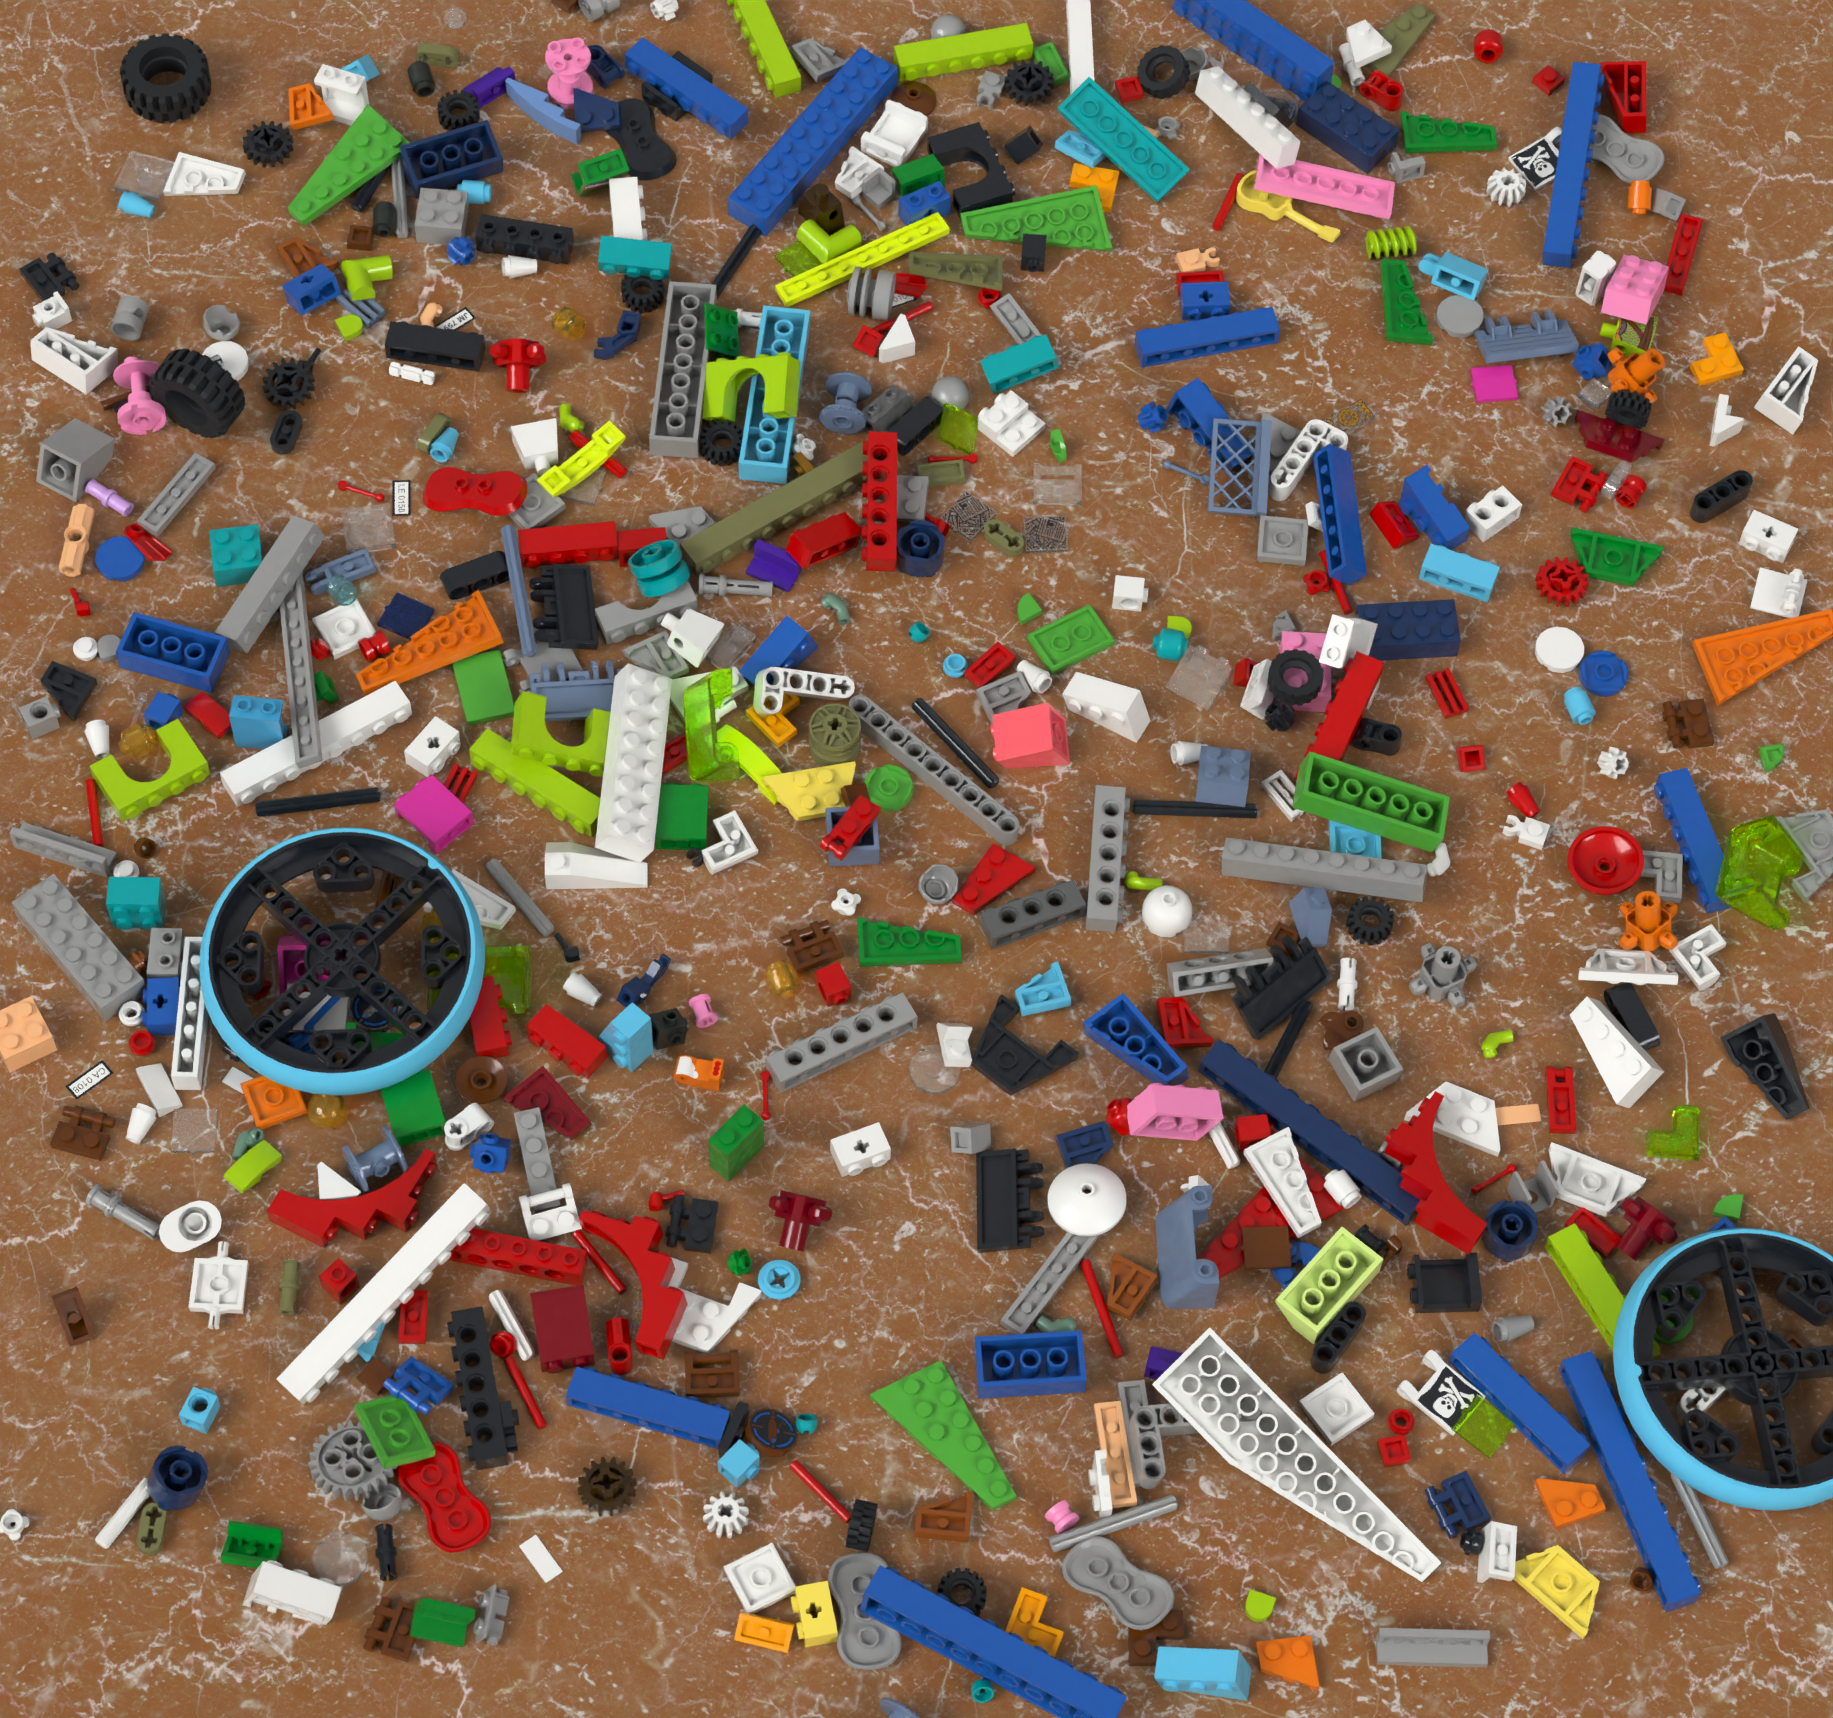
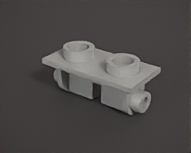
M495 1584L481 1594L479 1600V1607L482 1608L481 1614L474 1625V1634H476L475 1644L487 1639V1644L496 1646L498 1641L502 1639L505 1621L495 1619L496 1615L506 1616L510 1597L507 1596L508 1591L498 1589L496 1592L497 1585Z

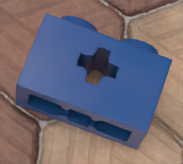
M937 181L899 198L898 216L905 226L936 212H939L941 217L950 214L951 197L941 182Z
M323 264L282 285L288 304L301 316L341 295L335 275Z
M1228 282L1181 283L1179 299L1182 320H1201L1212 316L1229 315L1231 304Z
M179 977L147 979V988H143V1003L147 1004V1011L142 1013L143 1027H147L149 1033L153 1036L175 1035L180 992Z

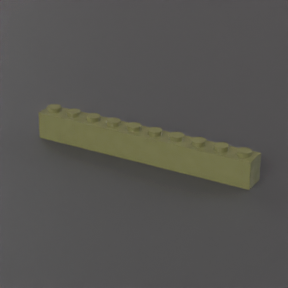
M863 442L681 542L682 559L686 561L696 577L700 573H708L720 563L730 561L736 554L751 549L758 539L771 538L779 530L791 527L797 520L804 516L812 515L820 507L832 504L838 497L853 492L862 483H867V476H862V464L867 462V455H862ZM880 457L875 458L877 460H884Z

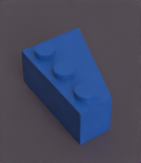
M1425 465L1404 479L1399 505L1402 512L1412 518L1416 527L1430 538L1432 544L1441 545L1449 550H1453L1467 541L1470 527L1453 502L1449 504L1441 493L1444 488L1441 484L1436 485L1428 474L1431 472V469L1428 465Z
M786 616L743 665L739 673L755 687V679L759 671L770 667L796 669L819 646L806 630ZM768 673L766 680L770 685H773L774 678Z

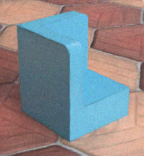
M369 54L341 69L364 76L366 82L379 75V71Z

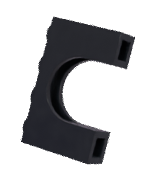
M980 122L928 137L927 152L929 155L934 154L942 167L961 161H968L980 165L987 173L981 181L953 190L952 204L960 221V213L1013 203V196L1016 194L1012 182H1008L1004 165H1000L997 150L995 147H991L987 130L982 129Z

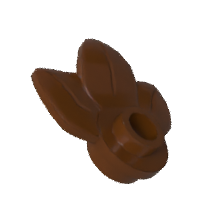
M1352 1010L1342 1014L1329 1012L1318 1021V1024L1327 1030L1323 1038L1324 1050H1332L1334 1047L1360 1035L1364 1027L1362 1016ZM1353 1019L1356 1025L1354 1027L1349 1026L1347 1020Z

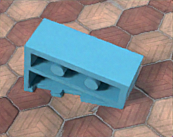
M633 1002L610 1022L597 1038L599 1042L606 1046L607 1052L613 1056V1060L619 1067H626L632 1073L653 1053L651 1018Z
M1158 1647L1154 1679L1163 1690L1169 1692L1185 1691L1248 1701L1252 1669L1239 1650Z

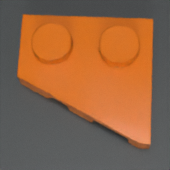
M310 83L288 88L290 126L293 130L335 120L331 110Z
M1542 1478L1536 1479L1534 1482L1555 1530L1605 1513L1606 1511L1603 1500L1594 1484Z
M1311 1635L1256 1642L1255 1646L1260 1672L1271 1676L1278 1675L1283 1680L1292 1683L1296 1681L1310 1686L1309 1689L1319 1690L1320 1686Z

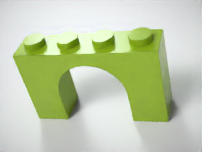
M780 352L777 353V356L759 354L757 358L738 356L736 360L717 358L716 362H706L702 418L714 424H717V420H721V424L725 423V420H728L729 423H735L738 392L748 378L758 374L762 375L765 382L763 413L775 419L797 417L801 361L791 357L790 353Z
M523 691L515 701L510 754L524 760L540 761L545 765L565 767L570 771H582L596 777L603 776L610 712L594 708L585 719L583 744L574 747L566 746L554 740L546 729L545 711L547 697Z
M179 719L156 730L158 741L171 760L168 771L159 779L151 782H138L130 779L123 772L112 754L90 765L93 779H95L96 784L122 822L137 817L140 812L159 805L164 799L172 795L180 794L188 786L200 783L210 775L206 759Z

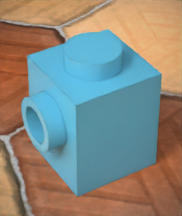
M739 1439L718 1461V1472L739 1488L746 1479H753L759 1472V1451L751 1443L745 1444Z

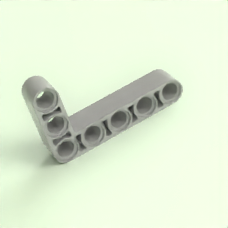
M1172 1404L1140 1406L1135 1410L1129 1421V1433L1136 1475L1140 1486L1145 1489H1153L1158 1486L1165 1474L1166 1467L1161 1436L1199 1433ZM1240 1414L1242 1418H1239V1422L1255 1421L1259 1416L1251 1420ZM1163 1416L1172 1417L1175 1423L1170 1424L1166 1422ZM1137 1418L1146 1419L1149 1425H1141ZM1141 1444H1149L1153 1451L1144 1450ZM1151 1469L1155 1471L1157 1477L1148 1476L1145 1470Z

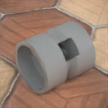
M578 0L581 11L590 22L604 15V12L610 13L620 7L619 0Z
M123 296L120 298L110 327L111 332L123 340H138L149 311L148 304L134 296Z

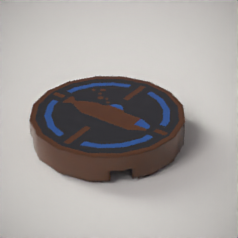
M763 1408L756 1410L749 1417L745 1426V1434L749 1443L752 1441L756 1445L755 1449L765 1455L772 1457L785 1456L797 1444L799 1436L797 1427L788 1416L775 1409Z

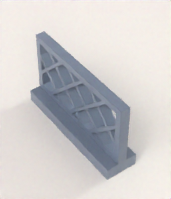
M1213 419L1207 513L1255 516L1254 519H1260V515L1266 516L1272 420L1262 419V422ZM1218 425L1228 426L1233 434L1223 440L1218 434ZM1245 427L1256 428L1255 437L1249 442L1240 434ZM1235 436L1245 445L1236 453L1227 444ZM1254 442H1255V449L1251 446V444H1253ZM1223 446L1232 455L1224 463L1216 456V452ZM1247 448L1254 455V460L1248 465L1238 456ZM1233 459H1236L1243 467L1235 476L1226 467ZM1220 470H1223L1230 477V480L1222 487L1215 480V475ZM1245 471L1253 478V483L1246 489L1237 480ZM1232 482L1242 491L1234 499L1224 490ZM1214 485H1215V487L1218 489L1215 493H1214ZM1220 492L1229 501L1224 507H1213L1214 497ZM1245 494L1251 501V509H1241L1236 501Z

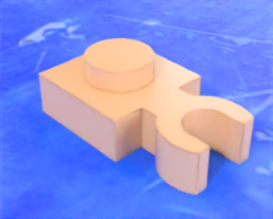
M1199 248L1176 253V261L1181 273L1205 271L1206 266L1211 268L1219 266L1220 258H1210L1216 255V248H1208L1204 253H1200Z

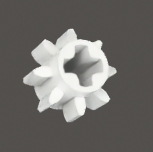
M655 0L650 4L653 15L657 19L661 18L662 21L675 18L674 12L679 8L677 0Z
M1610 747L1609 752L1602 751L1597 762L1601 768L1600 774L1607 775L1613 779H1617L1618 774H1625L1629 764L1625 757L1627 753L1615 747Z

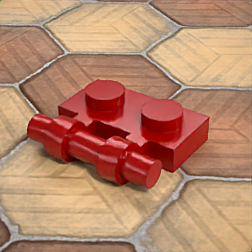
M1572 456L1554 486L1551 496L1571 506L1578 499L1582 502L1579 507L1580 511L1587 513L1590 507L1595 505L1598 493L1603 491L1606 486L1605 481L1608 475L1603 471H1600L1597 476L1592 474L1594 465ZM1585 483L1591 486L1589 491L1582 489Z

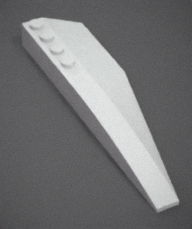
M1210 1327L1152 1384L1231 1465L1421 1582L1441 1564L1429 1549ZM1240 1414L1251 1420L1259 1416L1255 1421L1239 1422V1418H1242Z

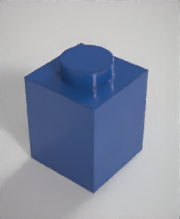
M158 691L143 714L146 727L156 731L166 724L180 719L183 710L181 702L176 696Z

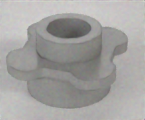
M1165 116L1158 119V128H1155V130L1159 131V136L1172 140L1177 136L1176 130L1180 128V123L1173 117Z

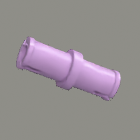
M92 479L87 484L85 492L100 500L106 508L111 507L124 517H127L132 512L134 504L117 495L116 490L106 488L95 479Z

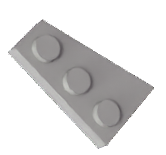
M1263 412V420H1272L1269 489L1272 473L1302 431ZM1248 474V479L1253 481V478Z

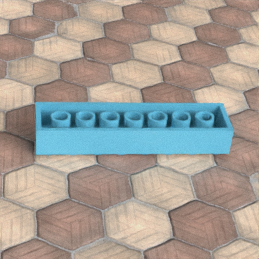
M763 305L755 358L759 354L777 356V353L786 352L790 353L791 357L801 361L797 403L798 412L810 332V310ZM761 374L754 375L751 381L739 457V479L787 484L797 417L775 419L763 413L765 382Z

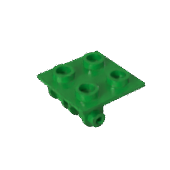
M704 303L706 349L714 351L718 358H727V355L735 358L738 357L737 312Z

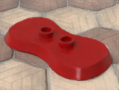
M445 467L436 470L430 476L423 491V503L429 509L438 512L469 508L480 510L489 515L503 516L517 511L522 506L527 495L528 485L522 476L511 471L472 474L458 468Z
M432 1442L436 1450L435 1457L398 1466V1481L404 1491L412 1496L423 1508L427 1519L428 1533L432 1542L445 1552L455 1553L464 1551L478 1544L487 1536L491 1528V1515L486 1505L474 1496L464 1484L460 1461L455 1451L444 1443Z

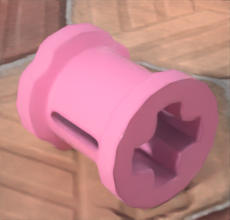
M700 994L688 1002L690 1008L694 1010L696 1016L695 1023L699 1028L711 1026L718 1020L717 1014L713 1013L709 994Z

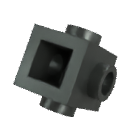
M677 1008L649 1014L652 1025L653 1045L656 1050L685 1044L686 1032H688L689 1026L687 1019L682 1017Z

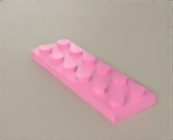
M1259 154L1254 184V189L1385 219H1390L1392 213L1395 182L1299 160H1296L1294 165L1276 169L1261 154Z

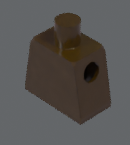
M817 183L802 194L798 213L806 221L813 219L829 236L845 227L842 204L829 191L827 185Z

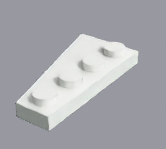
M1287 1127L1244 1149L1243 1154L1296 1236L1300 1238L1321 1227L1322 1222L1312 1193L1309 1191L1306 1182L1307 1178L1304 1170H1302L1296 1146L1294 1147L1290 1128Z

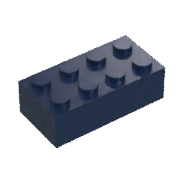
M1328 81L1298 108L1296 121L1298 127L1367 174L1396 147L1399 129Z
M488 120L399 146L400 161L415 199L419 198L421 188L446 190L462 184L463 180H479L503 172V157Z
M1454 599L1357 605L1355 617L1378 624L1369 652V656L1383 661L1453 657L1458 654L1461 638Z

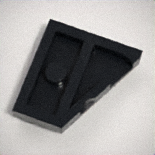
M54 661L51 662L40 680L44 689L73 721H75L97 685L96 678Z

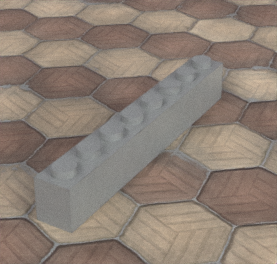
M1226 838L1222 854V875L1325 888L1328 890L1423 903L1427 878V865L1234 838Z

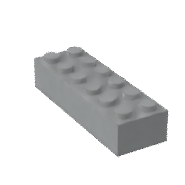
M52 874L11 902L16 917L105 1022L118 1014L123 1004L129 1001H136L143 996V988H146L144 979L55 874Z

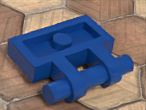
M413 1356L396 1369L394 1377L398 1379L397 1382L388 1377L383 1384V1387L390 1391V1395L396 1399H403L410 1404L409 1407L415 1412L420 1411L425 1415H428L432 1410V1406L426 1402L427 1400L437 1406L452 1392L454 1387L453 1383ZM408 1387L411 1388L412 1390H414V1391L417 1392L418 1394H417V1395L413 1394L412 1392H410L409 1390H407V1388H408Z

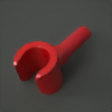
M926 512L925 519L935 524L943 536H947L950 525L944 520L934 518Z
M71 588L70 593L74 599L77 616L91 615L89 601L81 602L76 589Z
M679 1190L668 1194L653 1192L648 1201L649 1210H662L664 1208V1201L674 1199V1196L677 1195L684 1196V1191Z

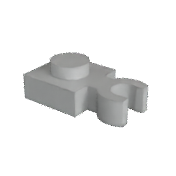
M985 71L978 87L977 107L980 106L981 102L986 101L988 102V110L993 108L994 98L1000 99L1005 88V76Z

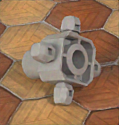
M1431 943L1422 946L1421 955L1424 961L1419 977L1413 979L1409 984L1412 994L1419 995L1427 992L1429 997L1436 1001H1442L1447 998L1455 1008L1464 1005L1465 996L1462 989L1467 974L1474 971L1477 966L1475 959L1472 956L1461 958L1460 953L1450 946L1441 947L1438 950Z

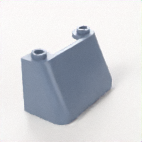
M1212 1185L1192 1187L1159 1211L1156 1216L1155 1228L1160 1298L1162 1303L1169 1309L1214 1308L1219 1288V1271L1214 1262L1207 1259H1196L1194 1237L1198 1225L1208 1223V1209L1213 1199Z

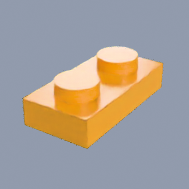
M741 1611L734 1640L788 1653L795 1624Z

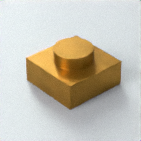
M801 451L793 455L792 472L796 478L814 469Z

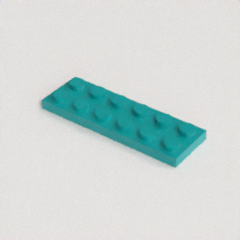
M1090 77L1057 108V112L1157 204L1189 173L1190 169Z

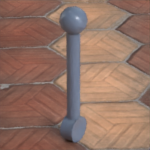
M1170 460L1163 462L1165 469L1171 468L1198 479L1202 485L1209 484L1208 475L1200 476L1173 465Z

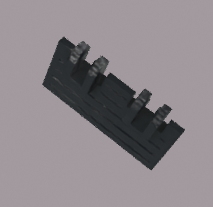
M553 564L552 567L541 566V577H534L529 581V587L533 589V592L530 593L531 600L536 603H544L545 617H536L533 620V627L539 629L534 633L535 639L540 642H548V648L597 650L599 642L590 565Z
M1286 935L1282 938L1284 947L1289 954L1288 958L1279 946L1274 945L1271 947L1270 951L1275 962L1261 973L1265 984L1257 971L1251 966L1245 969L1247 978L1252 985L1251 989L1242 977L1236 976L1233 979L1238 993L1231 999L1254 1039L1260 1040L1296 1010L1302 999H1309L1332 979L1317 949L1312 946L1307 937H1304L1297 943L1302 953L1290 936Z
M1014 1148L976 1153L977 1249L979 1253L1031 1248V1238L1044 1235V1228L1041 1226L1021 1227V1224L1044 1220V1213L1038 1210L1019 1212L1021 1210H1030V1190L1043 1186L1041 1178L1021 1179L1023 1175L1038 1174L1043 1171L1042 1163L1018 1164L1019 1162H1029L1028 1149L1016 1150Z

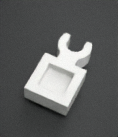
M1508 815L1506 823L1512 824L1514 827L1504 826L1502 833L1506 836L1517 835L1519 836V843L1542 850L1550 825L1526 817L1523 823L1516 816Z

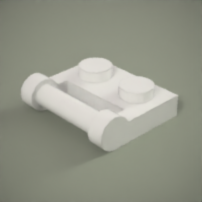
M570 1183L563 1184L562 1188L537 1195L518 1197L529 1239L539 1241L582 1229ZM565 1198V1206L531 1215L530 1207Z

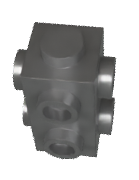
M894 385L890 386L861 411L867 420L864 430L867 432H888L893 425L913 408L910 394L905 389L901 390Z

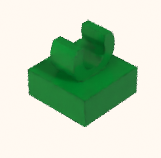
M322 670L314 674L316 702L324 698L330 704L340 700L332 679Z

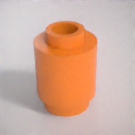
M1631 181V186L1628 189L1627 209L1631 210L1633 215H1646V211L1651 210L1652 187H1650L1649 181Z

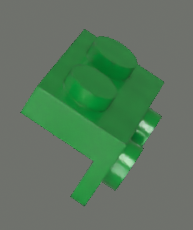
M229 1521L228 1536L221 1553V1563L257 1569L263 1561L271 1560L278 1562L283 1549V1530L276 1527Z

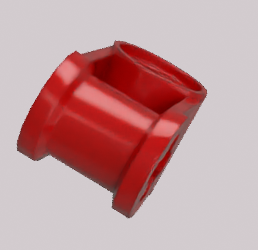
M1374 70L1370 78L1359 85V91L1366 99L1373 101L1387 111H1397L1400 109L1403 86L1386 76L1383 72Z

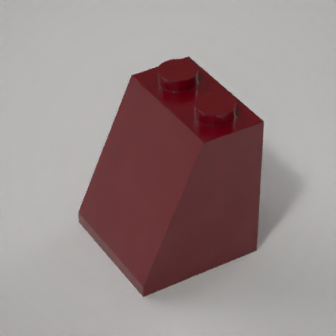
M584 1285L530 1293L541 1371L555 1374L563 1371V1369L584 1368L595 1364Z

